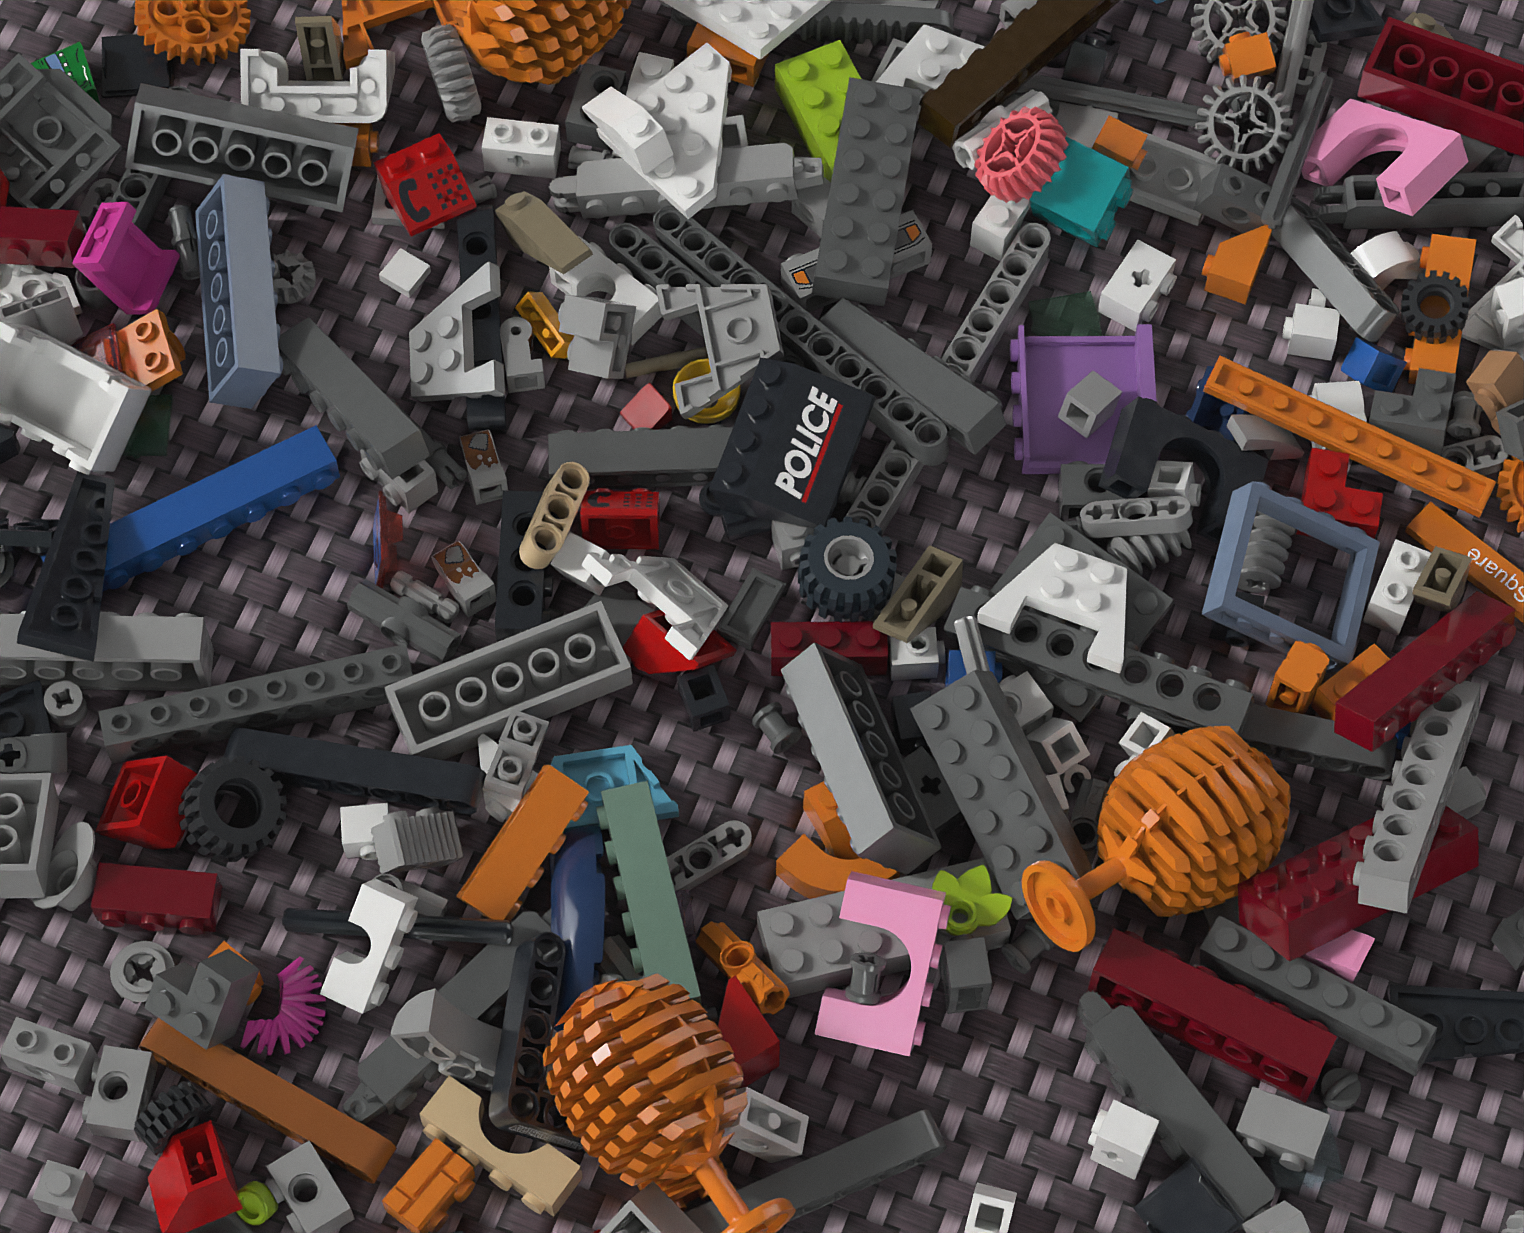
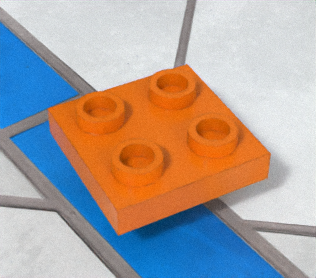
M155 309L113 334L119 371L145 384L152 391L183 374L180 362L186 359L185 350L177 336L170 331L166 316L160 310ZM100 341V342L96 343V344H97V347H98L99 354H100L99 347L103 344V341Z

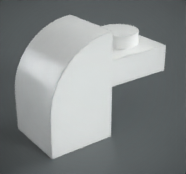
M1397 231L1378 235L1351 252L1352 256L1382 289L1387 287L1394 279L1416 280L1418 274L1426 271L1424 268H1419L1420 255L1417 249L1409 242H1403Z

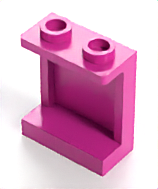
M129 202L101 203L72 264L126 315L148 314L158 306L161 295L170 277L173 275L180 254L176 250H161L132 222L137 210Z

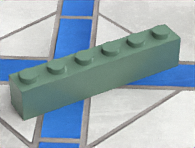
M648 781L601 791L603 806L596 807L600 829H608L611 841L604 842L609 865L617 864L619 876L613 877L617 900H625L628 912L621 913L626 937L634 935L637 948L630 949L635 973L643 972L644 978L658 973L670 981L668 985L673 983L682 985L690 993L688 995L691 998L690 1000L701 1004V995Z

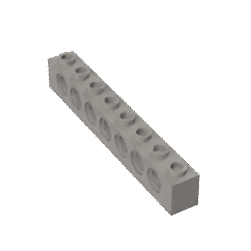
M1463 681L1461 684L1455 685L1444 694L1439 702L1430 705L1414 722H1411L1410 735L1412 737L1405 736L1401 750L1402 761L1396 760L1392 772L1393 786L1387 785L1384 791L1382 808L1384 810H1377L1374 817L1372 830L1374 836L1368 835L1366 837L1363 849V859L1365 860L1364 862L1358 861L1354 870L1353 885L1359 886V904L1407 913L1479 714L1481 683Z

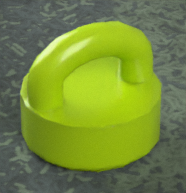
M252 1181L238 1190L243 1209L236 1211V1213L244 1222L250 1225H260L278 1210V1203L265 1184Z

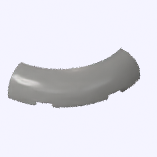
M436 988L421 992L408 1000L397 1013L391 1029V1036L416 1059L425 1056L439 1064L438 1070L440 1073L446 1076L450 1075L462 1083L492 1092L502 1029L486 1024L462 1012L448 1002ZM518 1063L519 1072L524 1076L523 1067ZM554 1063L547 1066L546 1077L548 1072L553 1070L552 1065ZM545 1078L543 1092L550 1094V1091L547 1086V1080Z

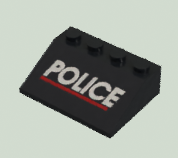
M760 357L709 490L724 511L813 529L819 524L827 527V522L831 519L876 398L870 393L797 364Z

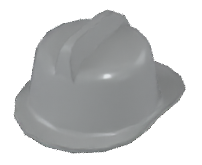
M84 822L73 824L57 842L51 854L45 898H32L37 907L47 909L58 905L69 911H74L94 891L97 866L92 858L95 835L90 824Z

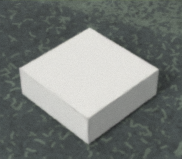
M400 248L379 273V278L381 282L410 298L431 273V268L427 263Z

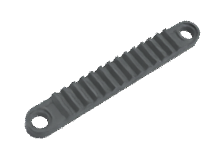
M831 1L787 38L792 40L795 34H799L802 40H807L809 35H814L816 41H821L823 36H828L830 42H835L838 37H842L844 43H849L852 38H856L858 44H863L866 39H870L872 45H877L880 40H884L886 46H889L893 38L908 43L924 24L953 35L954 17L948 11L935 8ZM672 7L671 17L676 23L696 27L697 22Z

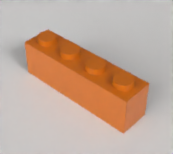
M1432 234L1430 247H1422L1419 268L1426 269L1425 277L1430 276L1431 270H1437V276L1442 277L1443 271L1450 273V280H1453L1456 276L1461 280L1460 287L1465 285L1469 292L1476 239ZM1429 296L1420 304L1422 313L1433 319L1444 317L1450 310L1448 302L1440 296ZM1459 329L1458 335L1453 339L1450 335L1447 336L1444 343H1439V338H1434L1433 344L1426 343L1427 337L1422 336L1420 341L1415 339L1413 348L1406 347L1404 361L1407 363L1403 370H1410L1408 383L1416 384L1419 368L1456 373L1462 331ZM1412 331L1410 334L1408 333V335L1415 336V332Z
M544 765L456 897L488 919H506L511 921L522 905V901L518 898L526 886L533 888L542 876L544 868L540 865L548 853L554 855L564 843L566 835L562 832L570 820L576 822L586 810L588 802L584 799L589 791L553 766Z

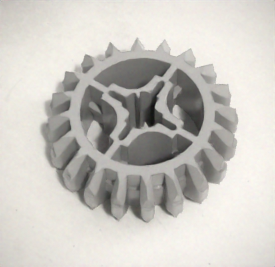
M1202 0L1203 4H1195L1194 13L1198 16L1191 18V26L1197 29L1192 32L1193 40L1201 41L1198 44V51L1200 53L1209 51L1207 55L1209 63L1214 62L1218 56L1223 55L1224 45L1230 43L1229 37L1243 32H1249L1250 36L1261 34L1259 26L1253 21L1259 8L1265 13L1269 22L1266 32L1274 56L1278 53V48L1275 44H1283L1285 35L1281 32L1286 30L1288 22L1282 19L1286 16V8L1277 7L1281 0H1242L1247 2L1241 6H1233L1228 3L1237 0ZM1214 13L1220 17V22L1225 26L1219 40L1214 36L1210 28V20ZM1239 19H1246L1244 28H1241V25L1239 28H1233L1234 20H1237L1239 23Z
M451 24L432 27L431 30L423 32L421 37L423 49L447 119L453 123L459 120L465 121L471 119L472 116L480 114L481 102L456 28Z
M1241 75L1240 86L1234 87V82L1229 77L1226 78L1227 91L1223 92L1218 84L1213 86V90L1218 96L1216 100L1208 95L1203 97V101L1211 107L1209 110L1198 108L1197 115L1206 117L1207 121L1196 123L1195 129L1207 130L1206 135L1198 138V143L1211 142L1212 145L1204 151V154L1210 156L1217 151L1220 154L1215 160L1217 166L1227 158L1231 160L1228 166L1235 169L1236 162H1241L1242 172L1247 174L1249 172L1248 162L1254 161L1257 171L1263 170L1261 158L1265 156L1269 163L1274 164L1276 158L1271 151L1275 149L1282 154L1286 151L1284 145L1278 143L1280 138L1284 140L1292 138L1291 133L1282 131L1283 126L1289 127L1294 124V120L1291 118L1282 119V114L1288 113L1292 108L1290 104L1282 107L1278 106L1277 103L1285 97L1283 92L1277 93L1274 97L1269 95L1274 88V83L1269 82L1265 89L1262 90L1258 88L1261 83V77L1256 76L1254 78L1253 86H1246L1247 77L1246 75ZM1237 95H1247L1245 104L1239 112L1223 113L1217 111L1228 99ZM1258 98L1270 107L1274 115L1275 127L1267 125V123H1263L1256 118L1255 106ZM1250 106V123L1263 130L1254 128L1250 131L1248 129V133L1243 134L1241 142H1238L1240 135L1239 126L1226 119L1233 121L1237 117L1241 119V115H1246L1247 108ZM1214 122L1221 123L1233 131L1234 141L1231 151L1225 148L1217 139L1214 131ZM1264 135L1271 137L1269 143L1259 151L1241 154L1244 143L1250 136Z

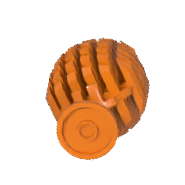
M449 0L451 8L457 9L455 18L458 25L454 26L464 42L469 55L478 64L493 75L506 77L507 80L514 82L526 81L529 83L539 82L546 85L559 83L563 76L568 77L577 70L579 65H584L596 52L604 48L623 25L619 23L624 16L622 8L628 9L631 4V0Z
M1208 726L1192 729L1183 733V735L1179 733L1161 741L1162 744L1159 742L1145 749L1143 753L1134 757L1121 770L1119 775L1115 777L1107 792L1108 796L1105 797L1102 804L1097 829L1098 856L1104 863L1077 880L1063 867L1047 860L1037 861L1024 870L1022 875L1023 895L1029 911L1038 926L1059 947L1067 951L1077 952L1088 946L1095 936V916L1089 901L1117 883L1124 890L1126 888L1131 894H1136L1157 917H1172L1174 915L1195 913L1203 910L1204 906L1208 909L1226 902V899L1236 897L1238 895L1237 884L1267 870L1269 864H1272L1280 850L1285 830L1287 831L1291 801L1290 785L1275 771L1271 760L1263 752L1250 747L1230 726Z
M658 973L637 981L616 982L618 979L603 982L581 993L555 1025L565 1023L564 1030L557 1032L551 1040V1045L546 1047L543 1053V1065L547 1066L554 1063L552 1065L553 1070L549 1071L546 1077L550 1094L556 1096L554 1100L561 1116L567 1117L566 1123L572 1134L581 1138L584 1150L589 1156L599 1158V1166L607 1174H619L622 1172L619 1179L630 1186H635L653 1177L674 1180L695 1174L729 1224L721 1233L778 1232L796 1212L792 1203L786 1198H776L750 1211L716 1161L735 1134L734 1132L722 1137L725 1133L724 1129L730 1127L738 1119V1113L744 1111L748 1105L747 1092L733 1097L736 1093L735 1089L740 1087L743 1082L742 1076L744 1074L740 1064L733 1061L735 1057L728 1042L722 1040L721 1030L715 1022L708 1020V1016L705 1014L707 1011L700 1003L690 1000L691 998L688 996L690 993L682 985L674 983L668 985L670 981Z

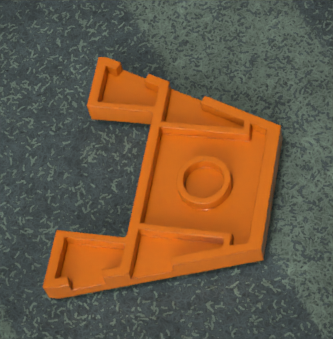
M342 0L343 59L346 70L360 65L362 59L368 55V50H374L367 34V29L432 7L435 9L442 26L448 24L454 26L458 25L455 18L457 9L451 8L449 0Z

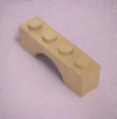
M449 1075L420 1112L422 1125L425 1127L423 1129L424 1134L432 1141L438 1138L443 1143L447 1142L457 1149L456 1153L471 1164L473 1168L477 1165L483 1167L490 1172L489 1179L501 1189L508 1191L510 1188L516 1190L523 1195L522 1202L534 1212L541 1214L543 1211H546L554 1217L582 1180L581 1166L548 1143L535 1151L523 1154L508 1153L492 1145L481 1130L484 1114L482 1098Z

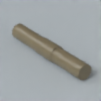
M706 346L627 363L625 365L626 378L682 368L698 359H708Z

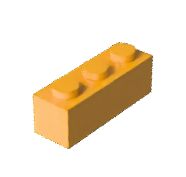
M527 292L516 305V310L522 318L531 324L532 332L551 358H567L568 347L574 335L559 332L560 322L558 320V313L543 292Z

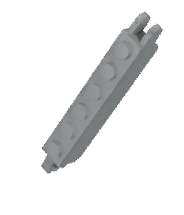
M787 143L722 148L721 163L718 167L716 179L718 184L716 198L702 209L798 199V189L824 184L822 158L795 157L793 148ZM622 158L584 161L577 167V175L555 178V180L549 183L550 186H548L550 194L554 197L553 202L557 211L564 213L567 211L569 213L581 212L583 219L639 215L641 213L657 212L665 206H673Z

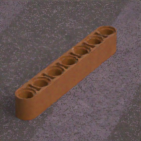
M157 1018L139 1045L141 1051L152 1052L158 1063L302 1145L310 1141L317 1154L366 1182L375 1184L397 1149L390 1140L225 1045L220 1043L206 1050L160 1018Z

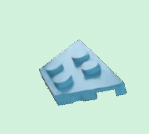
M632 745L553 757L551 766L589 791L584 799L588 802L586 810L576 822L570 820L562 832L563 834L576 827L600 826L596 807L603 806L601 791L648 781L657 820L679 817L678 805L674 800L671 801L664 792L659 780L651 770L645 767L642 763V758Z

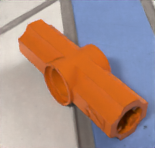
M711 921L701 928L700 935L695 940L699 950L727 979L736 975L761 1014L771 1013L774 1015L785 1007V1002L790 996L787 986L757 957L752 944L742 941L724 922L715 923Z

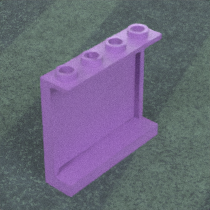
M1137 324L1135 336L1024 337V325H1018L1017 339H1010V362H1017V372L1011 373V393L1018 394L1019 405H1013L1012 421L1013 427H1020V438H1014V460H1021L1022 474H1059L1061 464H1069L1073 461H1084L1088 464H1105L1122 408L1138 396L1157 402L1152 324ZM1091 371H1095L1121 390L1122 394L1113 416L1092 435L1085 438L1058 418L1067 393Z

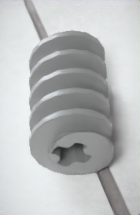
M1256 510L1238 582L1239 589L1252 593H1261L1267 589L1280 587L1282 580L1279 575L1283 574L1285 570L1282 562L1288 559L1289 553L1286 549L1291 547L1292 539L1289 536L1294 535L1295 528Z
M1187 529L1177 533L1110 537L1107 543V553L1142 576L1141 563H1144L1149 570H1154L1156 567L1155 556L1161 563L1165 564L1169 561L1167 550L1175 557H1179L1182 554L1180 544L1182 543L1186 548L1190 549L1191 539Z

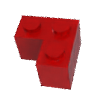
M1312 448L1305 469L1301 498L1303 505L1317 512L1328 513L1335 518V521L1348 527L1362 529L1366 532L1367 536L1374 539L1379 527L1383 493L1345 487L1350 454ZM1297 530L1296 534L1310 536L1302 531Z

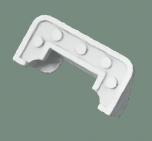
M240 49L241 104L330 123H374L381 120L387 112L395 74V52L389 50H368V55L362 59L360 65L350 68V81L289 80L287 62L280 54L261 51V49Z

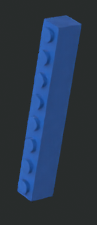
M317 425L110 523L103 591L109 588H119L136 575L143 572H152L160 568L164 562L178 555L183 556L192 553L199 545L211 539H220L227 536L232 529L246 522H256L262 519L267 512L275 508L289 506L298 501L302 495L315 489L321 490L330 486L334 480L340 478L337 461ZM47 554L41 556L43 563Z

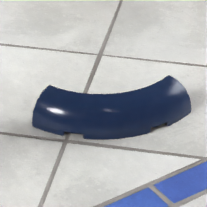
M581 826L564 833L566 835L564 843L554 855L550 854L551 932L557 934L563 940L566 948L554 1026L580 994L598 985L599 981L598 969H594V965H600L603 960L605 876L601 873V863L597 861V858H602L604 852L600 826ZM565 1023L555 1026L554 1030L557 1032L564 1030Z

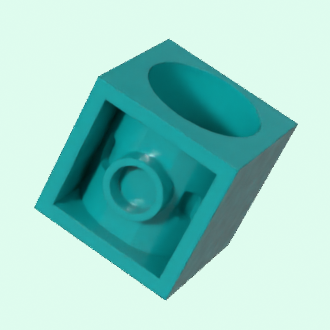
M1066 136L1065 140L1069 145L1064 150V153L1067 157L1059 162L1061 170L1054 172L1051 177L1052 182L1047 181L1042 187V192H1033L1032 197L1029 199L1032 214L1098 247L1102 239L1107 241L1116 226L1117 221L1113 219L1118 208L1124 209L1133 194L1134 189L1130 188L1132 180H1130L1129 167Z

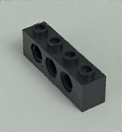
M503 491L495 613V635L497 642L551 621V609H545V598L553 596V574H547V567L530 571L518 569L520 566L525 565L519 554L520 545L524 538L520 534L527 531L544 491ZM550 512V514L557 519V514H555L554 512ZM536 542L541 549L547 550L543 544ZM524 598L533 600V602L527 606H520L516 604L519 600Z

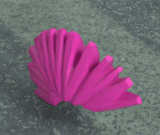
M299 956L277 975L280 981L278 1016L273 1021L271 1019L248 1021L240 1045L241 1048L244 1049L258 1035L257 1054H261L266 1046L267 1055L271 1056L277 1038H279L284 1054H290L289 1037L300 1048H303L305 1046L303 1040L309 1043L313 1040L309 1033L314 1035L319 1033L312 1025L322 1026L323 1021L318 1018L325 1017L326 1011L308 1005L326 1001V998L322 995L311 994L312 991L322 987V982L312 983L319 977L318 974L308 976L314 970L311 965L298 971L304 958Z

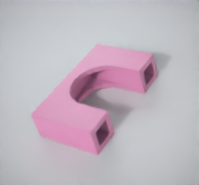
M1349 99L1316 130L1301 172L1304 179L1329 187L1333 186L1357 162L1369 155L1382 151L1403 152L1376 178L1385 207L1413 216L1469 161L1460 133L1403 116L1397 112L1375 107L1368 103Z
M851 871L847 879L839 918L884 928L895 934L908 950L911 960V974L907 982L900 989L891 994L881 996L880 1002L876 1004L856 1003L846 998L844 990L827 987L822 996L815 1035L905 1056H910L913 1045L921 1046L926 1022L919 1021L922 1006H930L934 988L933 983L927 982L930 967L938 968L943 946L935 943L938 928L946 930L951 906L944 905L946 892Z

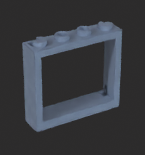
M1252 481L1232 491L1202 615L1288 654L1295 641L1313 643L1319 646L1330 659L1326 672L1330 674L1338 671L1349 664L1353 658L1380 541L1367 536L1366 532L1362 529L1348 527L1335 521V518L1328 513L1317 512L1304 506L1303 502L1297 498L1285 497L1273 491L1265 483ZM1256 510L1351 555L1331 640L1235 596Z

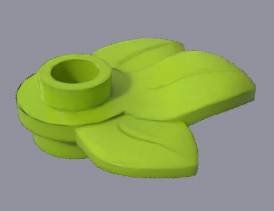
M980 865L966 871L958 879L952 874L940 870L932 884V890L946 892L944 905L951 906L945 931L952 936L970 935L978 926L996 925L1007 915L1011 907L1012 897L1000 893H991V880L985 865ZM957 913H961L966 916L967 921L956 923L952 917Z

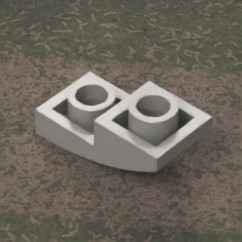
M1241 414L1230 416L1227 428L1242 451L1264 450L1269 460L1303 457L1304 451L1291 431L1255 415Z
M512 709L499 739L498 749L485 777L483 788L521 801L543 744L549 721Z

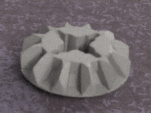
M287 249L283 254L275 255L271 253V260L275 263V272L272 279L273 291L278 296L277 303L292 304L307 297L313 290L316 282V273L312 261H308L301 252L294 254ZM280 269L292 274L293 285L286 281V279L280 278Z
M139 941L126 946L116 955L111 965L110 977L113 987L121 998L130 1000L137 1005L139 1002L147 1001L153 982L147 981L144 978L138 982L135 981L137 975L132 964L142 969H146L149 965L152 966L150 973L154 980L156 974L174 967V961L170 953L161 945L150 941Z

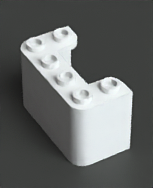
M0 322V423L10 426L12 422L22 427L20 432L22 435L38 442L45 439L54 444L52 450L70 459L69 466L79 472L89 475L93 471L105 475L106 471H115L152 389L40 330L26 325Z

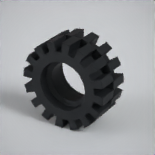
M1431 270L1429 277H1425L1423 272L1418 274L1416 282L1413 279L1408 282L1407 289L1404 288L1402 294L1401 321L1402 324L1406 323L1405 329L1409 334L1412 331L1415 332V339L1420 341L1422 336L1427 337L1426 343L1433 344L1434 338H1439V343H1444L1447 336L1450 335L1453 339L1458 335L1459 329L1463 330L1468 319L1470 297H1467L1468 290L1466 286L1460 287L1461 280L1455 276L1453 280H1450V273L1443 271V275L1440 277L1437 276V270ZM1429 296H1440L1448 302L1450 310L1442 318H1429L1422 313L1420 308L1421 302Z
M185 1081L180 1082L178 1087L173 1085L167 1093L163 1091L158 1095L159 1099L155 1102L151 1101L147 1105L149 1107L148 1110L142 1111L139 1115L140 1119L135 1121L134 1125L136 1127L134 1131L155 1156H161L172 1136L208 1122L211 1118L213 1106L191 1081L187 1083Z

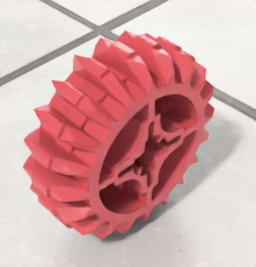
M1024 106L1020 112L1012 110L1007 119L1001 117L1000 124L996 128L990 127L992 132L987 138L982 139L984 146L977 150L980 158L974 163V166L977 168L975 176L990 195H994L1006 203L1011 200L1018 203L1023 197L1029 200L1034 191L1042 192L1043 185L1047 181L1052 182L1051 177L1054 172L1061 170L1059 162L1066 159L1067 156L1064 150L1069 145L1065 140L1067 133L1051 113L1048 114L1045 110L1039 109L1036 106L1032 109Z

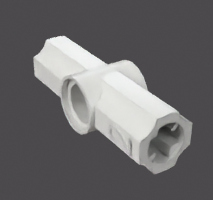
M1032 89L1005 108L1002 105L995 107L981 120L977 127L954 142L952 149L955 153V159L963 168L967 167L973 170L976 168L974 163L980 158L977 150L984 146L982 139L987 138L992 132L990 127L996 128L1000 124L1001 117L1007 119L1012 110L1020 112L1024 106L1030 109L1036 106L1039 109L1045 110L1048 114L1052 113L1049 99L1041 91L1036 92Z

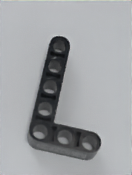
M546 931L521 943L515 952L489 1103V1117L491 1122L502 1131L542 1143H548L572 1152H583L585 1150L582 1147L581 1138L572 1134L566 1123L567 1117L561 1116L554 1101L556 1096L543 1092L547 1066L543 1065V1053L546 1047L551 1045L566 955L563 940L557 934ZM537 948L542 952L543 960L538 955ZM531 986L535 989L537 998L532 994ZM524 1024H526L531 1032V1037H529L524 1029ZM518 1063L523 1067L524 1076L519 1072ZM511 1101L517 1107L518 1116L512 1110ZM548 1113L553 1118L554 1126L548 1120Z

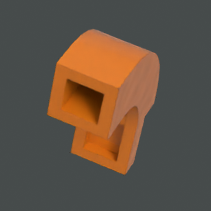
M805 834L776 860V875L794 891L809 899L845 891L847 879L851 871L889 880L900 877V872L891 868L887 869L881 864L866 858L846 860L833 857L821 850Z

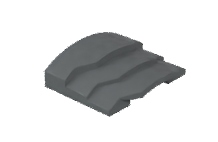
M18 53L0 71V169L10 182L8 195L24 208L70 210L75 205L73 201L98 177V173L122 149V146L112 138L113 116L61 69H36Z

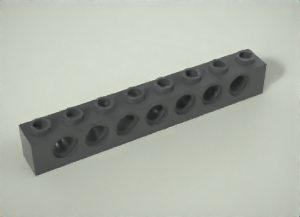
M973 586L971 590L960 587L944 626L946 635L958 641L954 626L955 621L967 616H975L977 619L980 608L994 597V593L979 586ZM1026 605L1023 607L1010 634L997 629H985L982 627V624L978 623L985 651H996L997 656L1194 729L1208 726H1230L1241 737L1254 704V696L1248 692L1249 687L1232 679H1227L1226 683L1211 679V672L1191 665L1189 670L1174 665L1175 660L1162 653L1153 652L1152 657L1138 652L1139 647L1126 640H1124V660L1120 674L1105 668L1095 670L1089 666L1087 656L1098 631L1082 625L1079 630L1065 625V619L1045 612L1043 616L1029 612L1030 607ZM1025 627H1033L1038 630L1036 638L1029 643H1022L1017 640L1018 633ZM1061 640H1069L1074 644L1072 652L1067 656H1057L1053 653L1054 646ZM1133 667H1142L1147 671V675L1140 683H1130L1126 680L1127 672ZM1168 681H1180L1184 685L1183 691L1176 697L1166 696L1163 694L1162 688ZM1206 694H1215L1221 699V702L1216 709L1207 711L1199 706L1200 699Z
M406 644L98 712L105 748L112 764L229 739L234 728L266 731L388 704L384 687L411 677L413 674Z

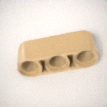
M576 462L562 464L547 484L519 549L520 558L528 567L533 569L547 567L563 546L589 486V473L581 464ZM562 481L570 484L573 489L565 486ZM550 512L557 514L560 519L554 518ZM536 542L543 544L547 550L541 549Z

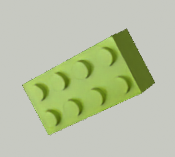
M841 40L775 64V90L812 158H822L824 177L830 183L849 77L861 79Z

